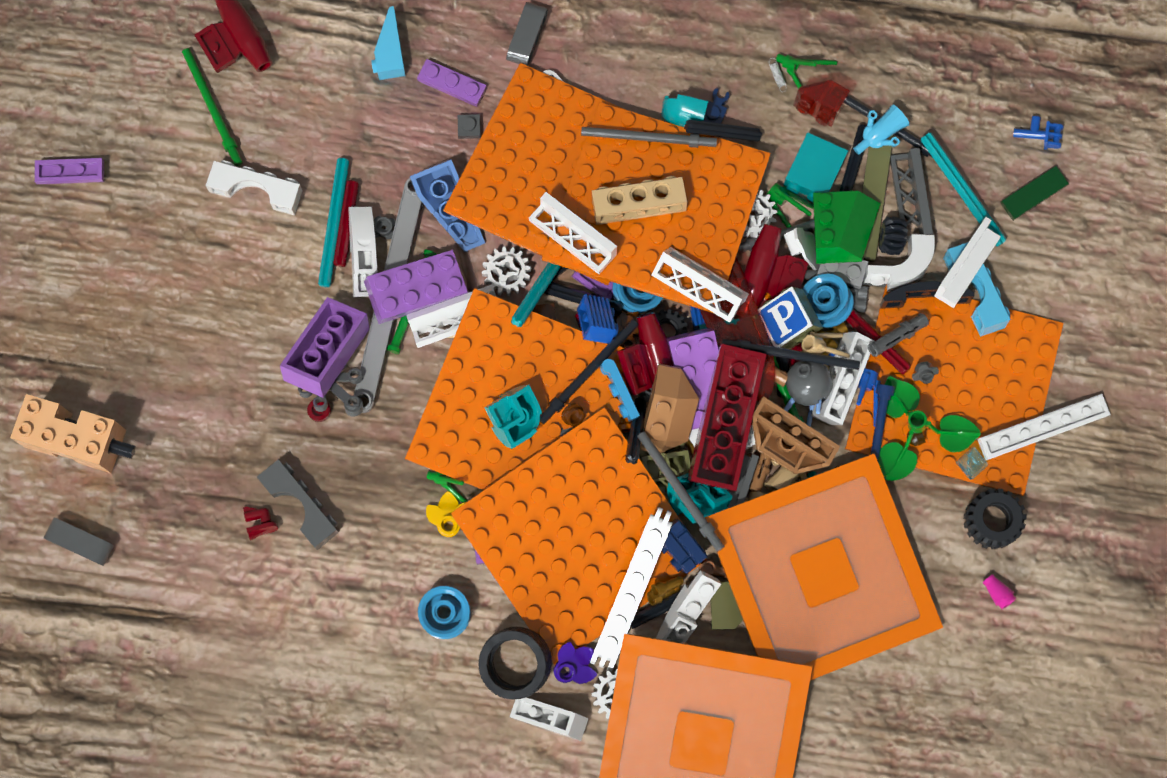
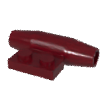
M215 0L223 23H212L194 34L214 70L219 73L232 65L241 53L257 72L268 69L272 65V60L264 39L247 10L238 0Z
M768 224L763 225L751 249L740 289L749 295L737 311L755 316L766 293L772 298H776L788 287L801 289L808 263L805 260L790 255L778 256L781 228Z
M654 312L637 317L640 344H633L617 351L630 395H637L652 388L658 363L673 366L667 337Z

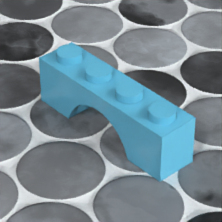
M969 242L947 250L943 259L949 271ZM983 264L971 282L977 289L980 297V304L971 316L980 337L1004 329L1010 321V312L1000 299L999 289L996 286L994 287L990 270Z

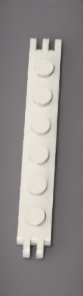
M660 507L656 515L651 514L590 661L591 664H595L597 657L602 658L598 666L601 668L604 667L606 660L610 661L607 670L612 672L621 650L623 635L628 633L672 526V522L669 521L672 512L667 511L665 518L662 519L660 515L663 508Z

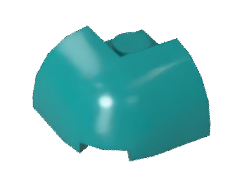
M679 94L677 98L665 96L662 102L661 119L684 127L687 120L704 121L708 101Z
M522 385L501 394L499 399L484 407L493 424L491 427L493 432L510 449L531 438L537 432L536 429L540 423L542 411L530 385Z
M689 473L677 477L704 517L726 510L733 496L725 489L687 481ZM668 482V500L677 515L684 513L693 524L697 523Z

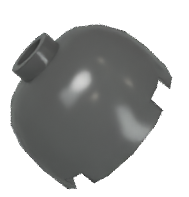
M797 361L790 367L787 373L786 388L797 404L804 406L816 405L823 397L826 399L833 388V379L824 364Z

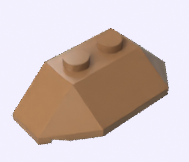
M658 363L644 419L643 432L647 433L658 451L663 453L688 441L699 397L682 368ZM641 443L640 450L647 451Z
M764 396L754 410L752 425L756 450L793 474L830 466L840 448L839 445Z

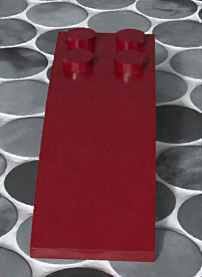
M720 344L687 481L737 491L766 354Z

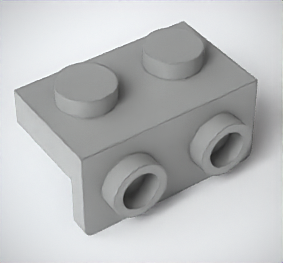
M863 258L862 262L820 264L817 276L821 274H834L843 279L846 285L860 289L868 261H864Z

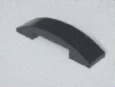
M918 282L895 289L883 297L880 309L902 308L909 298L935 297L942 282ZM967 288L957 304H970L974 298V291Z

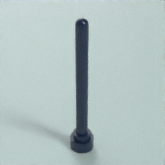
M877 384L876 387L879 404L871 454L875 453L878 462L888 400H891V396H894L895 392L894 386Z

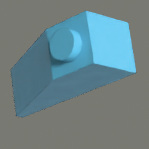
M394 6L388 9L374 50L375 60H371L373 73H378L379 80L405 76Z

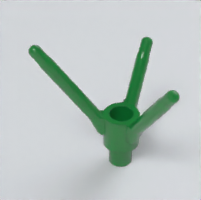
M780 53L776 57V62L781 63L782 67L787 69V72L803 96L806 95V92L795 74L799 65H837V61L799 59L790 55L784 56Z
M428 471V480H433L434 483L440 484L462 503L467 502L451 486V483L463 485L464 481L451 478L439 472Z

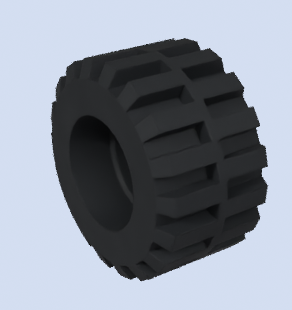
M999 488L997 490L988 489L977 495L967 505L965 509L967 511L963 519H966L964 528H968L969 532L967 535L969 538L972 536L975 539L973 541L975 544L980 543L986 549L988 547L998 549L1008 546L1022 535L1021 531L1025 529L1026 524L1024 520L1027 519V516L1023 514V510H1025L1024 505H1019L1018 501L1020 499L1018 497L1013 498L1011 496L1012 492L1007 491L1005 493L1003 489ZM987 507H997L1005 514L1006 527L1003 531L995 532L985 525L983 512Z

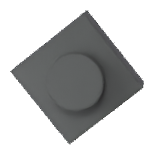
M480 114L457 115L458 139L481 138Z

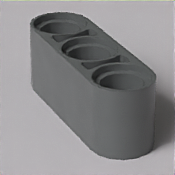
M526 2L510 43L506 60L529 66L547 17L548 8Z
M55 517L43 537L104 566L114 546Z

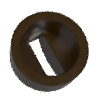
M922 432L914 433L910 442L914 446L926 443Z

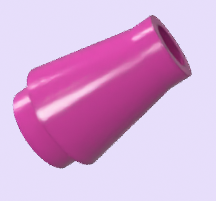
M994 574L983 581L996 607L999 606L1003 610L1016 600L1014 591L997 579Z

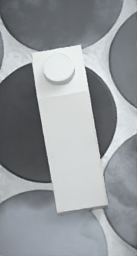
M529 698L516 699L510 714V718L579 741L582 740L588 718L577 713Z

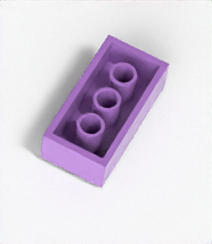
M453 250L367 276L364 281L378 324L404 317L407 314L468 293Z
M327 297L280 364L283 380L323 398L369 331L367 313Z
M711 327L667 337L673 366L682 368L699 397L691 430L697 429L700 426L710 381L719 352L715 332Z

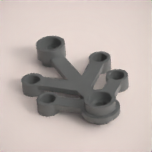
M353 368L348 373H340L329 389L344 403L346 414L352 417L358 416L363 412L362 400L357 396H350L336 382L360 383L363 377L361 370L358 368ZM355 374L359 375V376L356 377V378H353V377H352V376L355 375ZM298 387L299 394L303 398H308L313 394L308 391L303 392V389ZM327 393L323 398L318 395L314 398L313 405L316 411L323 412L327 409ZM319 402H324L321 406L317 405Z

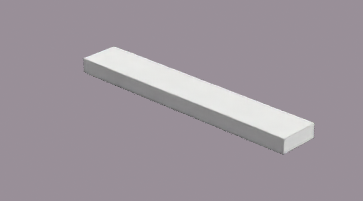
M1103 394L977 440L985 460H989L1111 414Z

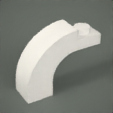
M912 234L908 242V259L896 266L868 265L864 275V283H871L875 286L887 284V292H892L905 285L917 283L925 274L933 257L934 235Z

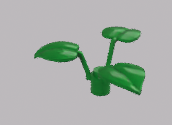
M892 376L887 378L884 385L894 386L895 392L894 396H891V400H888L886 413L892 418H900L905 413L908 416V428L910 431L904 447L899 443L891 442L884 445L880 450L878 463L886 481L903 479L914 471L917 465V455L907 449L913 434L923 432L926 427H929L936 434H941L939 439L941 446L947 451L954 453L964 451L981 435L980 430L974 423L957 415H949L942 418L940 421L941 430L937 429L930 421H927L925 413L918 410L913 411L918 407L920 401L918 390L908 382L898 380Z

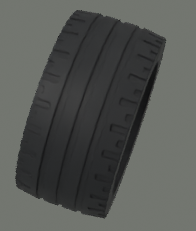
M525 627L502 629L486 641L480 652L478 666L481 679L485 686L499 697L512 700L526 698L538 691L547 681L552 666L551 652L545 640L531 629ZM506 641H522L532 649L536 656L537 672L532 680L524 685L515 686L508 684L500 678L495 670L494 654L497 648Z

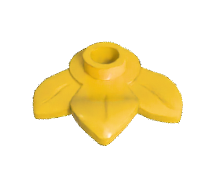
M447 491L441 497L438 506L427 505L426 516L430 523L437 526L442 536L453 537L459 532L460 527L450 513L464 503L459 505L454 495ZM447 522L453 523L451 530L445 529Z

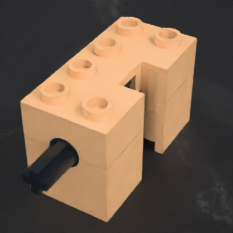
M28 394L25 395L10 437L25 448L58 457V455L67 457L79 464L112 473L118 455L132 459L136 452L135 445L123 442L126 429L115 420L81 410L76 422V420L69 419L73 414L60 404Z

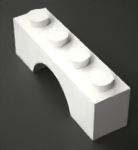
M222 160L221 163L213 162L206 183L210 193L229 198L245 187L261 188L268 193L273 210L295 215L303 191L298 181L294 179H279L276 175L269 172H264V174L257 173L253 168L247 166L238 168L233 163Z

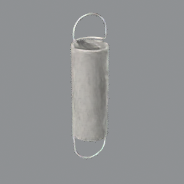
M773 63L770 69L780 90V87L786 85L778 63Z

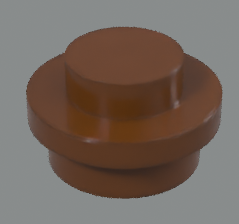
M572 403L565 407L561 417L567 425L576 426L583 421L584 411L578 403Z

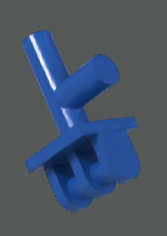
M1032 116L1030 130L1014 128L1013 137L1044 140V150L1048 148H1061L1062 144L1059 142L1063 136L1061 134V130L1064 128L1062 124L1047 121L1046 131L1039 130L1041 118L1039 116Z

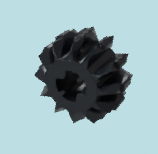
M892 216L886 217L883 220L878 240L881 253L900 255L903 252L908 232L905 219Z

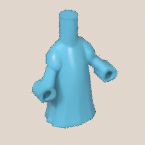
M891 105L875 124L873 123L878 114L874 110L868 113V123L863 131L864 140L853 148L858 155L868 147L898 146L900 140L897 137L886 140L899 130L909 126L908 119L897 106Z

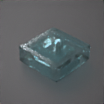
M975 447L970 448L956 461L969 480L974 479L989 465Z

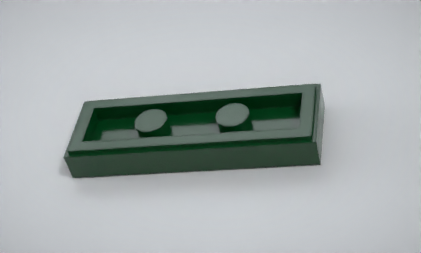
M1057 166L1002 200L1000 204L1014 221L1067 187L1069 183Z

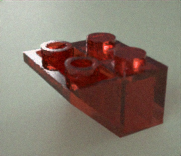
M832 80L802 86L797 91L793 106L804 115L809 114L814 117L819 124L832 127L845 106L850 90Z

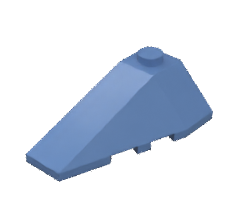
M452 159L410 176L418 198L464 252L485 244L479 227L443 212L459 181Z

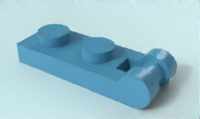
M612 359L604 360L600 366V371L603 375L608 376L611 382L608 385L613 397L617 396L621 403L618 406L622 417H627L630 422L640 415L615 362Z

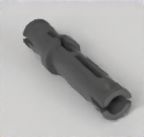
M919 313L911 320L901 322L899 327L868 344L870 354L877 357L902 340L912 338L917 331L928 326L927 317L923 313Z

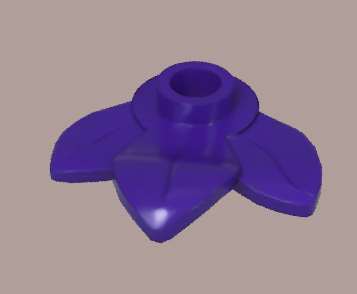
M571 642L565 643L560 647L557 654L558 662L553 670L555 678L563 683L573 680L578 684H584L593 680L597 673L588 665L592 659L594 649L587 646L575 649ZM563 667H568L569 671L567 673H561Z

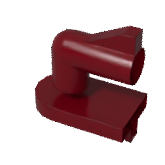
M243 507L246 522L261 520L260 525L246 528L250 541L258 536L278 530V524L271 522L268 508Z

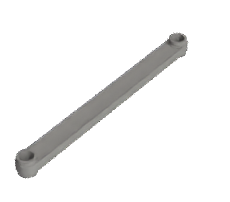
M410 178L404 186L384 271L408 264L422 206V201L418 198L416 191L409 190L410 186L413 185ZM375 313L373 314L360 367L363 379L360 383L356 384L354 396L360 399L363 397L369 399V403L363 407L362 413L369 412L374 406L394 320L378 324Z

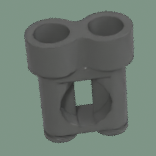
M847 286L854 296L853 309H856V312L865 313L868 286H861L860 289Z

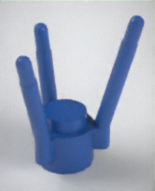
M864 369L857 386L860 392L856 404L858 406L861 405L865 391H872V388H874L873 426L875 427L879 404L876 387L881 381L877 380V372Z

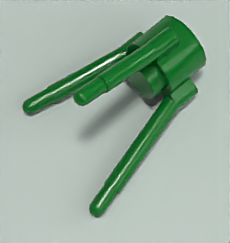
M776 183L768 191L767 194L770 195L769 202L776 203L772 208L777 210V215L787 228L791 227V225L777 206L778 204L783 206L788 201L808 216L812 215L800 203L813 209V204L790 192L785 186L782 187L779 183Z

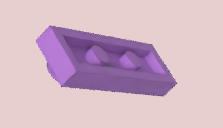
M426 59L417 77L419 82L478 107L487 89L485 84Z
M102 158L35 160L34 182L36 184L104 182V160Z

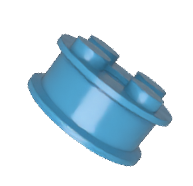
M821 274L810 279L803 287L823 328L835 327L843 323L851 314L854 306L853 294L839 276ZM825 299H830L827 303H823Z
M614 282L612 285L615 300L622 303L623 309L628 312H646L656 307L663 299L646 292L638 293L633 288Z
M435 587L429 590L419 603V621L426 632L435 638H454L466 629L470 621L471 611L469 603L465 596L453 587ZM444 606L449 607L451 610L450 616L446 619H441L438 616L439 609Z

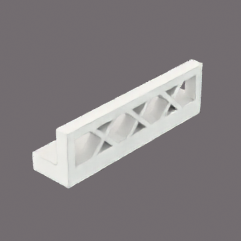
M547 192L543 194L540 198V206L529 217V221L596 273L600 274L617 255V246ZM545 211L552 216V222L542 223L537 218ZM565 226L569 229L570 236L557 235L555 227ZM573 240L585 241L587 249L577 250L573 247ZM600 253L606 258L598 266L591 261L590 254Z
M985 217L935 294L936 298L952 308L956 306L1001 237L988 229L992 220Z
M672 247L662 253L652 273V276L728 322L733 320L738 308L746 301L749 295ZM664 263L672 267L674 276L667 277L660 273ZM687 276L691 278L693 287L689 289L683 287L680 277ZM699 289H709L713 299H703ZM727 300L734 304L729 314L721 309L719 301Z
M492 285L478 289L496 297ZM472 292L406 315L418 348L456 334ZM448 324L452 325L449 329H442L443 326H446ZM430 332L429 336L419 338L420 334Z

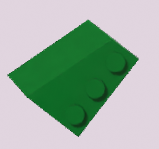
M860 191L813 193L816 264L862 262L881 203Z

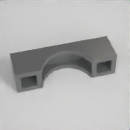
M277 460L259 474L257 478L274 498L292 496L302 502L305 510V519L300 531L314 548L318 550L339 533L335 529L338 524L330 514L326 517L321 512L323 505L316 497L311 499L306 492L309 488L301 479L297 482L293 478L292 474L295 472L287 462L282 464Z

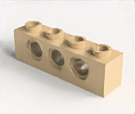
M669 176L658 181L645 180L638 184L624 183L618 187H599L596 190H592V205L596 225L684 212L687 208V198L682 177ZM658 193H664L666 197L659 198L656 195ZM640 196L644 198V200L636 201L633 198ZM619 200L622 203L614 205L611 203V201Z

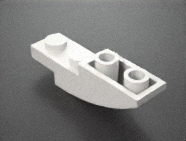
M349 207L353 297H369L364 281L367 276L377 273L372 207Z
M700 570L689 586L685 584L669 609L656 639L685 644L698 626L696 619L720 587L721 582L719 579Z

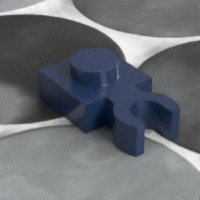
M718 88L714 89L712 94L713 102L708 101L704 122L722 124L727 112V108L722 105L728 102L729 92L725 94L724 98H718Z

